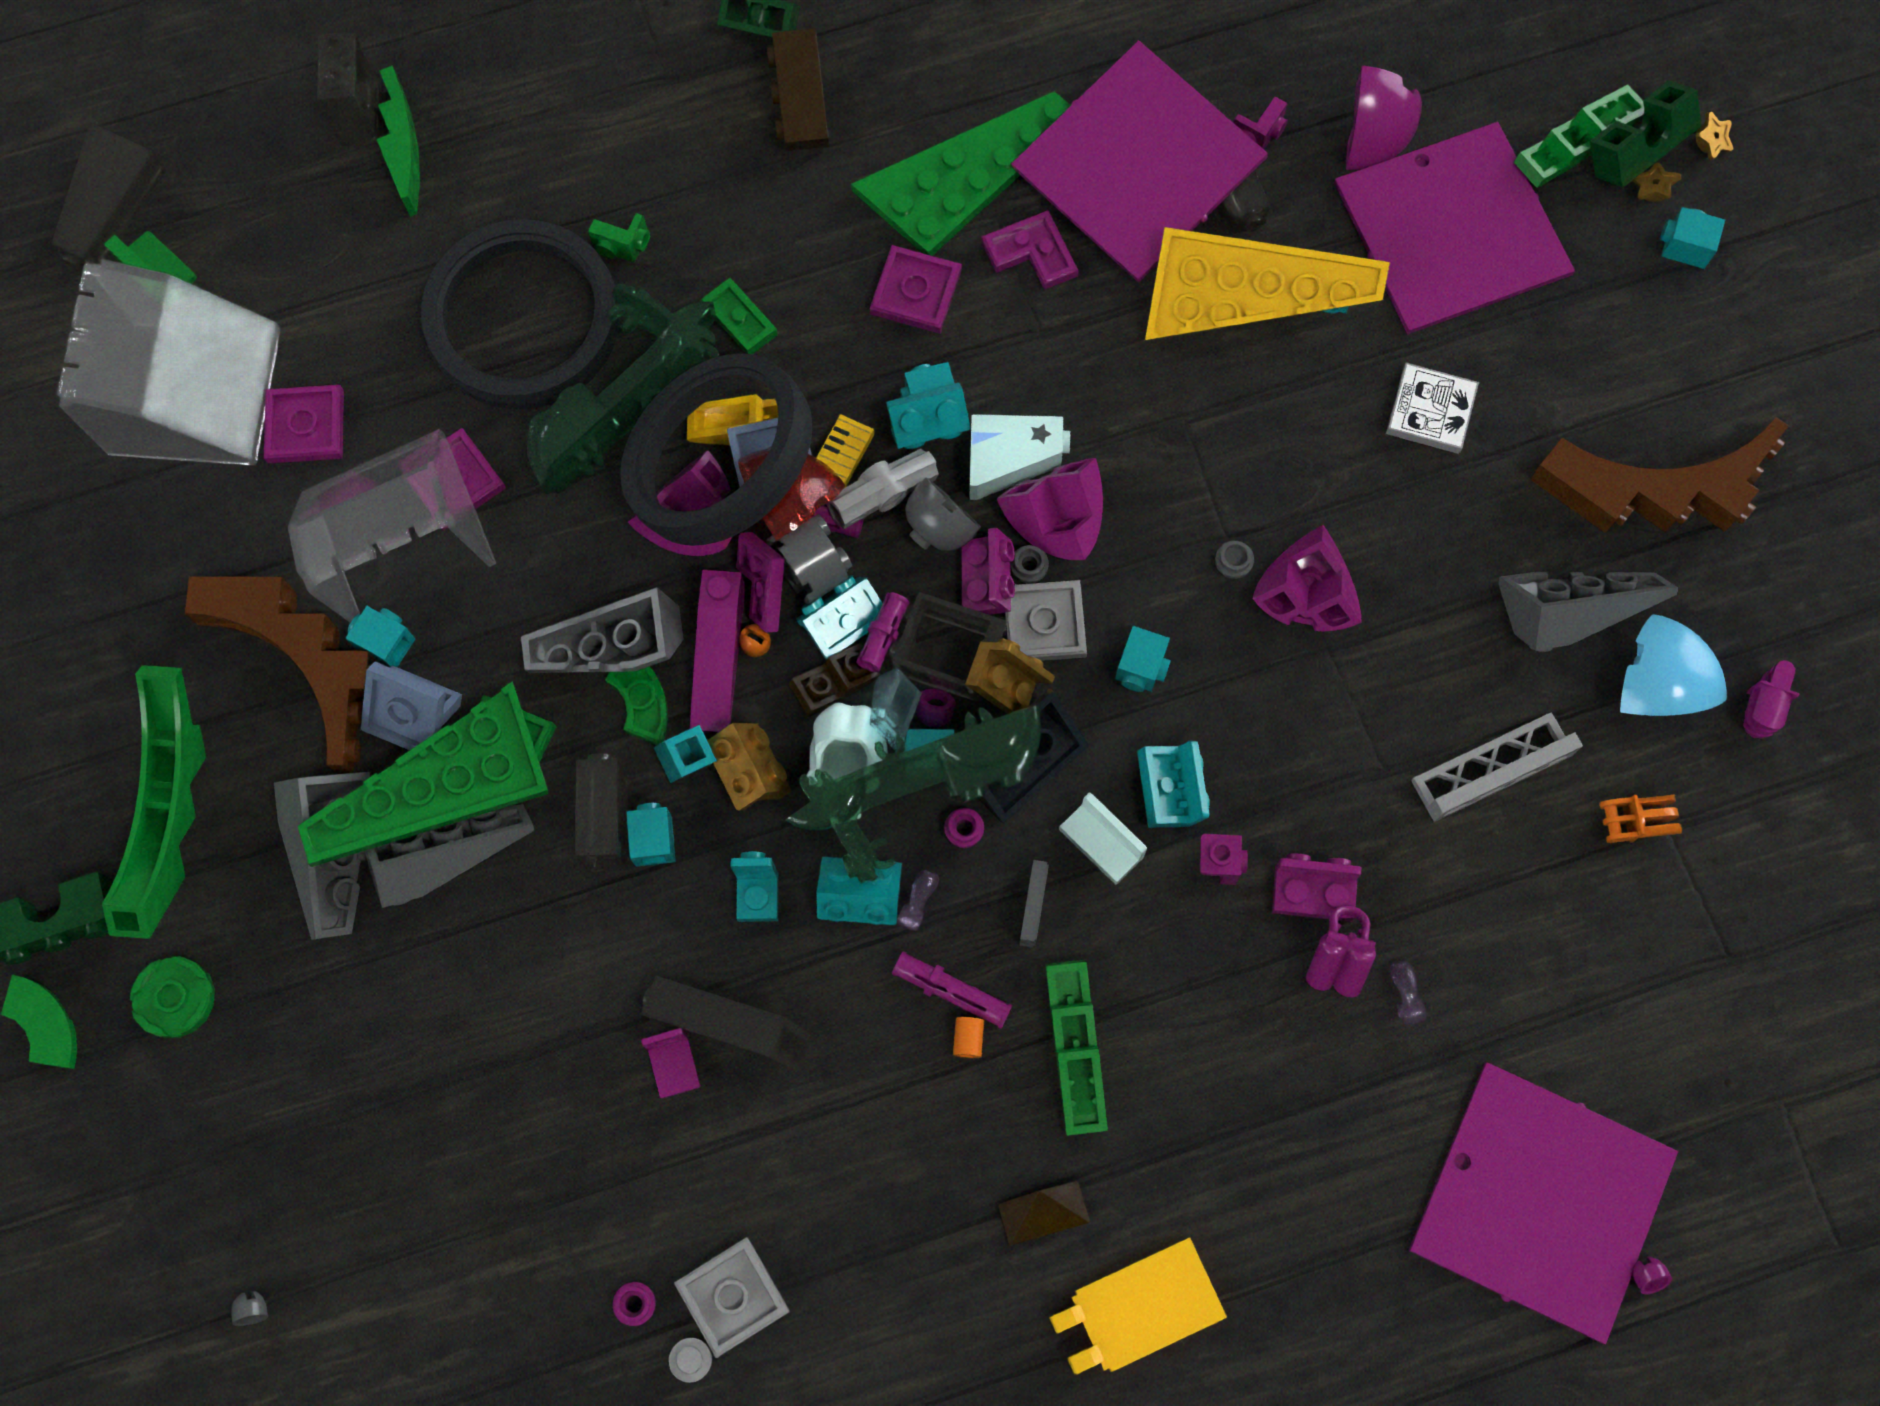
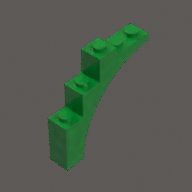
M141 665L135 674L139 692L142 730L138 796L125 853L112 886L102 903L109 936L150 939L185 879L179 845L196 818L190 784L205 761L206 753L200 725L192 724L182 668Z

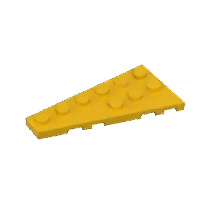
M1165 227L1145 340L1381 301L1384 296L1390 262Z

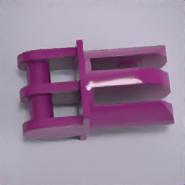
M1786 660L1780 661L1763 674L1760 681L1747 690L1746 693L1750 694V698L1745 711L1743 726L1751 737L1760 739L1769 737L1785 725L1790 705L1799 696V693L1790 690L1795 675V667L1791 662Z

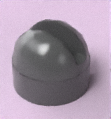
M251 1291L250 1299L248 1300L244 1292L235 1297L231 1308L232 1324L234 1326H246L266 1320L268 1313L263 1296L256 1291Z

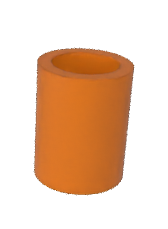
M972 1017L956 1018L953 1056L963 1058L982 1057L983 1019Z

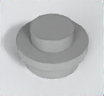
M686 1338L679 1341L672 1348L669 1355L671 1372L677 1379L683 1382L690 1383L701 1380L707 1375L712 1365V1354L705 1342L697 1338Z

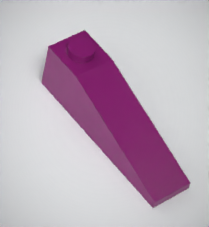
M702 570L697 615L690 729L700 725L703 733L717 734L731 724L740 644L739 636L742 627L746 592L741 572Z

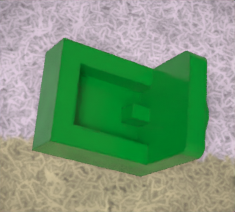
M638 213L635 214L628 230L596 219L593 220L588 230L593 247L599 254L611 259L618 257L635 263L639 252H643L647 248L650 239V231L647 229L644 215Z

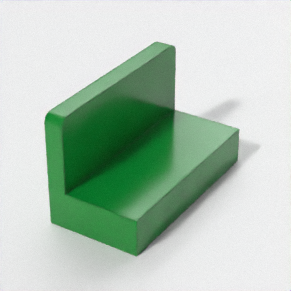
M146 231L129 247L116 235L104 243L117 262L165 307L197 279L195 273L150 231Z

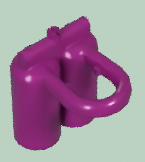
M1343 905L1332 911L1329 919V930L1327 934L1320 938L1306 974V981L1314 989L1325 991L1334 986L1339 994L1351 998L1357 997L1361 993L1376 957V942L1369 940L1370 920L1361 909L1350 905ZM1343 915H1350L1358 919L1361 923V929L1357 933L1360 935V938L1352 932L1349 935L1338 933V930L1341 928V924H1338V918Z

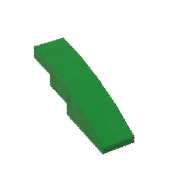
M392 65L379 70L391 100L378 104L390 134L376 140L399 195L411 217L416 215L418 210L420 188L419 148L413 117L403 87Z
M1626 85L1583 107L1574 119L1551 130L1543 141L1520 152L1514 163L1538 188L1592 155L1590 140L1615 121L1634 126L1644 118L1643 100L1629 85Z
M1086 960L1045 964L1066 1135L1108 1131Z

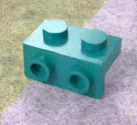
M960 383L886 402L892 426V437L898 449L903 447L907 449L918 448L924 445L926 441L937 438L952 439L961 435L963 431L971 430L963 389Z
M1188 741L1179 747L1144 746L1137 750L1148 828L1190 827L1209 818L1210 800L1205 789L1203 758L1200 755L1197 741Z
M822 857L817 886V918L836 922L847 921L875 925H896L902 863Z

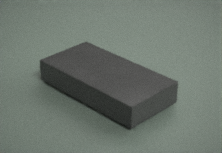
M1033 860L1019 946L1030 948L1036 946L1049 868L1047 862Z

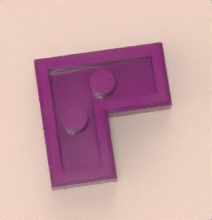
M1048 210L981 236V243L996 273L1030 260L1044 290L1078 277V268Z
M753 532L740 533L738 539L736 568L752 581L749 618L766 633L778 632L785 558Z

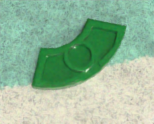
M649 666L637 671L609 672L605 680L606 683L617 690L625 700L627 718L624 725L625 733L656 746L662 743L667 730L668 707L664 690L654 671Z
M12 975L1 1015L15 1020L25 1030L30 1044L29 1062L74 1069L77 1058V1037L73 1021L69 1019L64 1007L59 1002L60 999L41 984Z

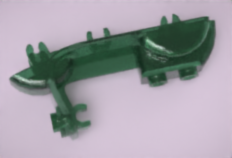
M624 284L615 285L612 294L616 305H613L607 313L609 320L613 322L619 316H623L627 319L621 325L622 332L625 335L631 333L638 326L653 333L658 339L598 396H595L580 382L575 386L565 388L557 397L554 405L546 412H539L532 418L527 432L528 461L537 482L545 494H550L554 490L557 494L563 492L583 473L594 476L595 472L591 466L595 463L602 468L604 467L602 455L635 426L645 408L662 389L686 372L692 364L696 366L707 361L704 358L705 355H709L711 359L719 357L717 349L712 346L716 344L715 336L710 331L716 318L713 302L688 304L671 313L664 305L653 299L645 289L640 287L636 290L634 287Z
M1039 707L1021 709L996 719L987 710L979 708V715L982 719L981 724L978 725L975 717L968 712L965 716V730L906 751V741L900 734L895 735L898 748L893 754H887L882 743L878 741L875 743L874 749L882 761L837 779H833L828 772L816 769L815 778L802 774L800 784L811 802L785 821L799 829L819 832L834 829L841 843L848 851V854L843 855L842 858L850 879L857 877L861 884L869 881L879 882L884 878L881 869L892 868L896 861L895 859L885 862L878 860L876 852L879 847L889 844L888 839L879 838L870 844L858 825V815L875 806L946 781L951 798L961 796L963 803L985 796L984 788L993 784L1000 783L1003 789L1025 781L1023 773L1030 771L1041 743L1042 724Z

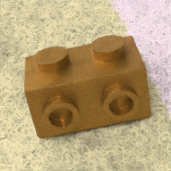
M732 723L707 740L717 760L713 764L736 810H745L758 800L781 799L791 792L786 781V771L776 761L769 747V738L758 724Z

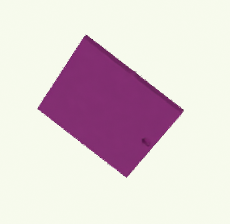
M1138 40L1078 100H1074L1071 106L1011 165L1017 173L1139 283L1158 265L1164 228L1193 231L1201 222H1205L1207 216L1268 158V153Z
M1499 122L1335 178L1334 185L1367 250V258L1390 262L1385 290L1407 335L1567 278L1575 272L1539 202V195L1534 192L1526 175L1514 163L1517 157Z
M1486 1062L1478 1077L1408 1251L1501 1295L1502 1300L1505 1302L1512 1300L1601 1344H1606L1678 1151L1587 1109L1581 1102L1574 1103Z

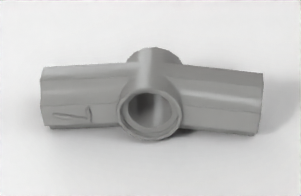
M919 449L890 464L886 461L875 463L861 474L858 481L827 498L826 505L831 517L837 525L845 529L878 509L880 512L892 509L904 500L907 494L911 493L925 477L929 478L932 482L936 480L939 475L936 460L929 451L925 452Z

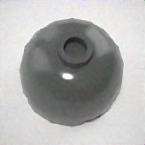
M927 477L914 488L908 497L905 508L906 519L914 529L909 535L925 550L930 545L941 551L957 550L970 542L981 528L961 506H958L950 499L947 493Z

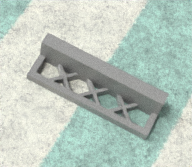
M1551 712L1414 777L1411 781L1433 821L1436 822L1573 756L1583 745L1575 732L1568 736L1564 735ZM1543 726L1547 727L1555 741L1543 748L1530 745L1533 731ZM1526 735V736H1525V739H1524V742H1521V741L1516 740V739H1518V738H1520V737ZM1503 745L1521 750L1519 759L1507 765L1495 761L1498 749ZM1491 751L1489 759L1482 757V755ZM1473 761L1487 766L1485 775L1474 781L1461 778L1464 764ZM1457 768L1455 775L1446 773ZM1436 777L1452 782L1450 792L1435 800L1425 783Z

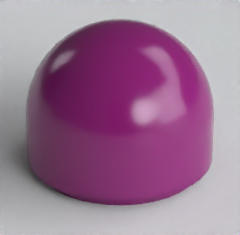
M926 689L917 696L916 715L920 722L928 727H942L953 717L956 705L955 699L946 691ZM939 699L944 703V706H934L929 704L928 701Z

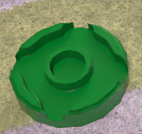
M181 956L164 960L159 959L150 963L138 974L131 988L130 1000L132 1001L134 1020L146 1032L159 1037L181 1038L196 1031L208 1019L214 1006L215 988L210 974L200 964Z

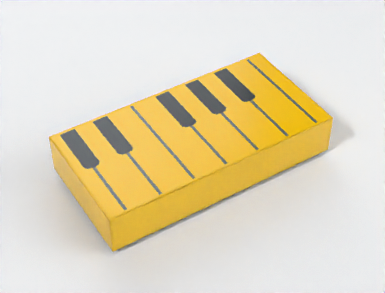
M840 414L814 461L819 488L832 494L846 488L874 436V429Z

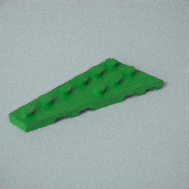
M1055 91L852 183V192L921 253L933 256L1020 176L1012 168L1011 163L1071 105Z
M513 681L485 703L482 701L470 709L471 712L451 726H445L396 759V763L378 775L375 773L363 781L364 784L344 798H338L298 825L310 867L547 795L546 782Z

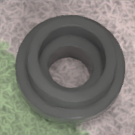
M1027 545L1020 547L1014 552V560L1010 562V568L1016 579L1024 583H1036L1045 577L1049 567V560L1043 550L1036 546ZM1026 561H1032L1037 567L1034 570L1028 571L1023 568L1022 564Z

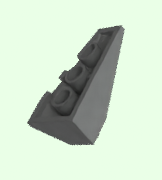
M1529 572L1499 577V587L1514 634L1528 644L1531 649L1540 652H1548L1554 647L1568 646L1665 601L1677 595L1678 592L1677 586L1657 573L1609 572L1606 574V579L1584 576L1583 572H1570L1569 579H1548L1547 572Z
M656 587L523 635L521 640L524 670L528 673L637 671L669 660L684 640L679 605Z
M369 772L301 777L274 782L278 824L311 940L352 934L360 886L357 883L360 862L365 860L366 855L365 851L310 867L298 825L338 798H344L364 784L363 781L370 777Z
M523 804L511 805L366 850L365 855L382 908L391 905H403L412 899L423 897L534 831V827Z

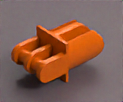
M1633 795L1629 798L1600 802V809H1604L1606 818L1602 820L1603 825L1608 826L1610 834L1606 837L1607 843L1624 841L1632 843L1638 838L1681 834L1682 827L1680 823L1645 826L1669 822L1679 817L1678 809L1675 807L1643 810L1673 804L1676 801L1675 795L1638 798L1637 795ZM1623 807V816H1618L1617 808ZM1621 824H1626L1627 833H1622Z

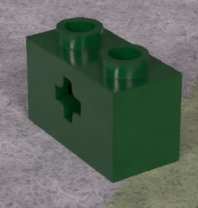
M721 0L717 25L773 38L772 33L796 30L800 6L781 0Z

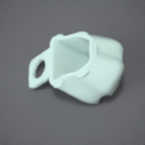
M834 703L826 708L814 722V736L810 746V771L807 774V779L814 787L822 788L823 815L832 818L857 820L861 817L862 793H871L879 787V778L887 758V727L881 718L868 706H850L843 703ZM836 796H845L853 802V807L848 810H839L833 807L830 801Z

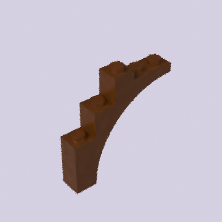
M1775 417L1763 432L1735 452L1711 462L1677 469L1638 468L1615 463L1597 457L1561 438L1530 480L1604 533L1609 530L1614 522L1622 526L1633 511L1664 532L1674 522L1682 525L1690 514L1696 511L1725 532L1735 521L1742 525L1756 508L1751 501L1759 492V489L1753 486V484L1764 471L1759 464L1765 457L1771 461L1785 444V441L1780 439V437L1789 425Z
M189 576L185 614L198 626H213L237 630L255 636L288 655L305 675L320 705L327 741L326 765L337 774L354 773V763L359 762L361 756V745L359 739H357L358 725H361L363 703L360 700H364L366 670L374 662L378 661L369 651H334L338 649L340 643L339 629L325 614H291L295 613L297 609V595L295 590L282 577Z

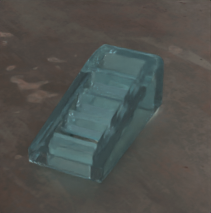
M898 668L878 676L874 686L869 723L894 750L901 748L922 695Z

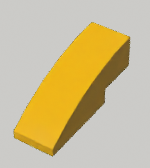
M757 394L705 402L687 416V440L694 443L730 445L727 433L728 428L778 418L775 398L762 400Z

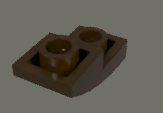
M861 643L828 657L824 665L792 678L789 686L808 717L828 708L834 703L844 700L879 678V672L868 671L857 664L856 661L864 648Z

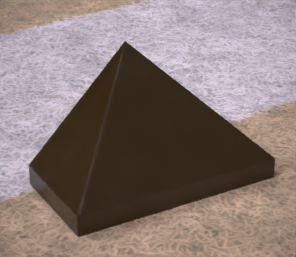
M1078 1181L1039 1190L998 1204L1009 1246L1090 1223Z

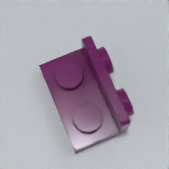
M998 528L988 529V537L972 539L962 547V614L968 618L1011 612V598L1015 595V585L1010 574V562L1014 560V546L1011 539Z
M1287 854L1286 858H1280L1275 866L1272 913L1330 919L1332 911L1339 906L1350 905L1356 907L1357 879L1361 876L1362 867L1353 866L1350 860L1344 858H1328L1325 863L1311 861V856L1305 854ZM1343 915L1338 918V920L1350 922L1355 919V917L1350 915Z

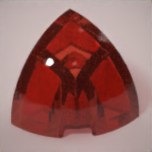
M770 449L756 451L738 460L744 483L760 467ZM808 454L803 468L790 490L763 517V520L776 541H778L812 518L818 508L834 500L844 489L845 484L827 464Z

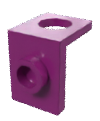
M682 1028L641 1040L642 1046L649 1052L660 1098H668L701 1087L688 1035Z

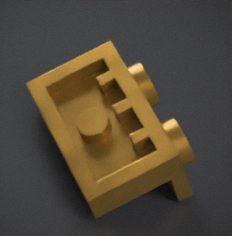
M999 639L998 642L981 641L965 685L1011 717L1017 718L1028 708L1036 683L1053 684L1055 676L1043 668L1044 663L1041 660L1027 656L1020 651L1021 646L1014 641L1008 639Z

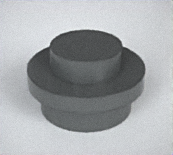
M1228 541L1219 547L1215 556V564L1219 572L1224 576L1233 579L1242 578L1251 571L1254 564V555L1250 547L1245 543Z

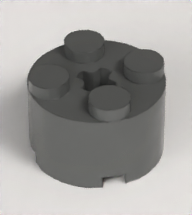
M806 514L766 540L771 548L776 545L780 555L785 558L783 575L797 594L804 590L807 595L803 601L807 605L848 579V569L852 567V563L841 547L835 549L827 537L831 534V531L820 514L813 518Z

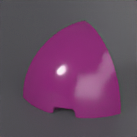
M1361 67L1355 86L1354 122L1347 143L1346 170L1364 169L1390 160L1400 154L1414 137L1421 117L1422 99L1417 89L1409 91L1403 86L1400 75L1380 68Z
M707 450L656 492V495L662 507L673 511L685 512L712 506L725 499L731 489L721 467ZM636 514L628 521L638 533L654 544L666 550L689 556H705L726 549L732 538L730 537L707 545H681L666 540L648 528Z
M1096 458L1056 467L1050 475L1036 480L1027 479L997 498L1001 510L1013 528L1030 544L1040 548L1047 554L1067 560H1085L1097 541L1102 521L1103 492Z
M1324 525L1306 534L1286 549L1266 570L1254 591L1253 600L1271 617L1286 625H1290L1291 621L1312 625L1314 631H1335L1362 623L1360 604L1352 578L1343 557Z

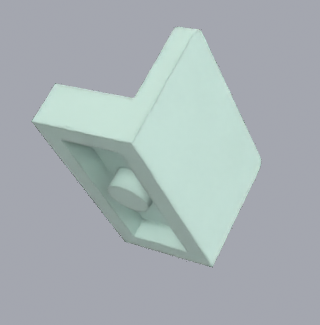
M1090 792L1083 798L1082 805L1059 827V830L1115 885L1144 858L1147 847Z

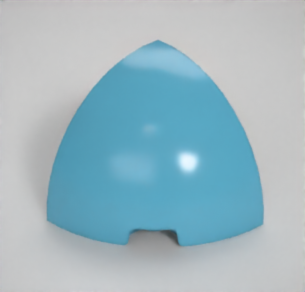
M1652 614L1645 622L1636 639L1638 645L1634 665L1627 666L1620 712L1650 716L1682 715L1708 710L1726 701L1727 690L1724 674L1719 661L1709 646L1700 636L1683 624L1664 616Z

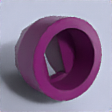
M1647 1257L1648 1264L1643 1265L1640 1260L1636 1262L1633 1277L1642 1294H1653L1667 1287L1673 1278L1667 1267L1659 1259Z

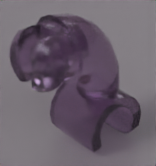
M925 869L916 875L909 903L904 904L897 920L900 926L912 931L918 930L926 914L923 907L936 890L939 882L936 872L932 874L928 872V869Z
M1401 960L1399 964H1396L1394 961L1389 967V974L1403 1000L1397 1002V1013L1400 1018H1403V1022L1406 1025L1421 1023L1426 1020V1011L1421 998H1418L1417 979L1414 968L1405 960Z

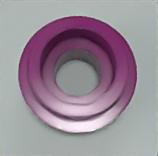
M956 809L948 815L945 821V835L950 843L957 847H972L983 836V819L972 809ZM961 823H968L972 830L969 834L962 835L958 833L957 826Z
M639 1282L623 1285L616 1292L613 1299L615 1316L620 1322L628 1326H639L646 1323L652 1317L656 1307V1299L652 1290L647 1285ZM636 1295L641 1298L642 1307L638 1312L633 1313L628 1308V1301L632 1296Z

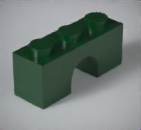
M1668 80L1643 100L1644 118L1639 129L1615 121L1590 140L1595 176L1623 188L1702 127L1697 89Z
M94 872L58 884L61 897L60 907L52 918L44 922L39 921L36 906L21 898L0 903V961L5 962L7 965L20 964L29 961L32 958L31 954L43 950L55 952L71 946L70 941L83 937L95 939L108 935L102 903L112 886L113 879L99 872Z

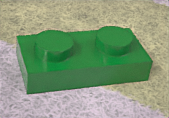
M731 278L701 299L704 308L746 354H754L778 335L777 328Z

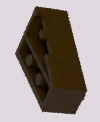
M816 28L772 33L773 45L767 46L769 68H776L778 81L771 82L773 104H780L782 118H775L778 141L785 140L787 151L829 147Z

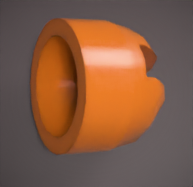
M751 624L741 631L739 643L746 655L760 657L769 650L771 639L769 633L763 631L757 624ZM752 633L763 639L762 644L747 635Z

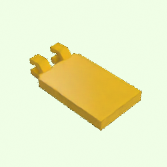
M1191 1238L1178 1242L1075 1290L1076 1295L1071 1297L1075 1305L1049 1317L1056 1333H1060L1083 1322L1093 1346L1067 1357L1074 1374H1079L1101 1363L1104 1371L1109 1369L1110 1372H1113L1227 1318Z

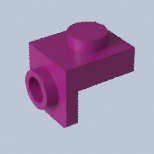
M1274 97L1257 123L1240 114H1237L1233 123L1260 147L1265 149L1272 138L1277 140L1281 136L1287 125L1288 120L1284 118L1287 103Z
M1203 834L1200 838V873L1202 875L1219 876V884L1236 885L1241 874H1246L1248 864L1247 850L1242 849V836Z

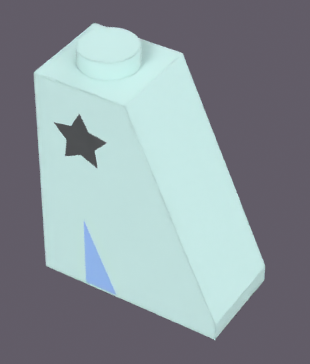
M972 415L970 500L981 499L1061 466L1062 453L1070 452V431L1063 430V417Z

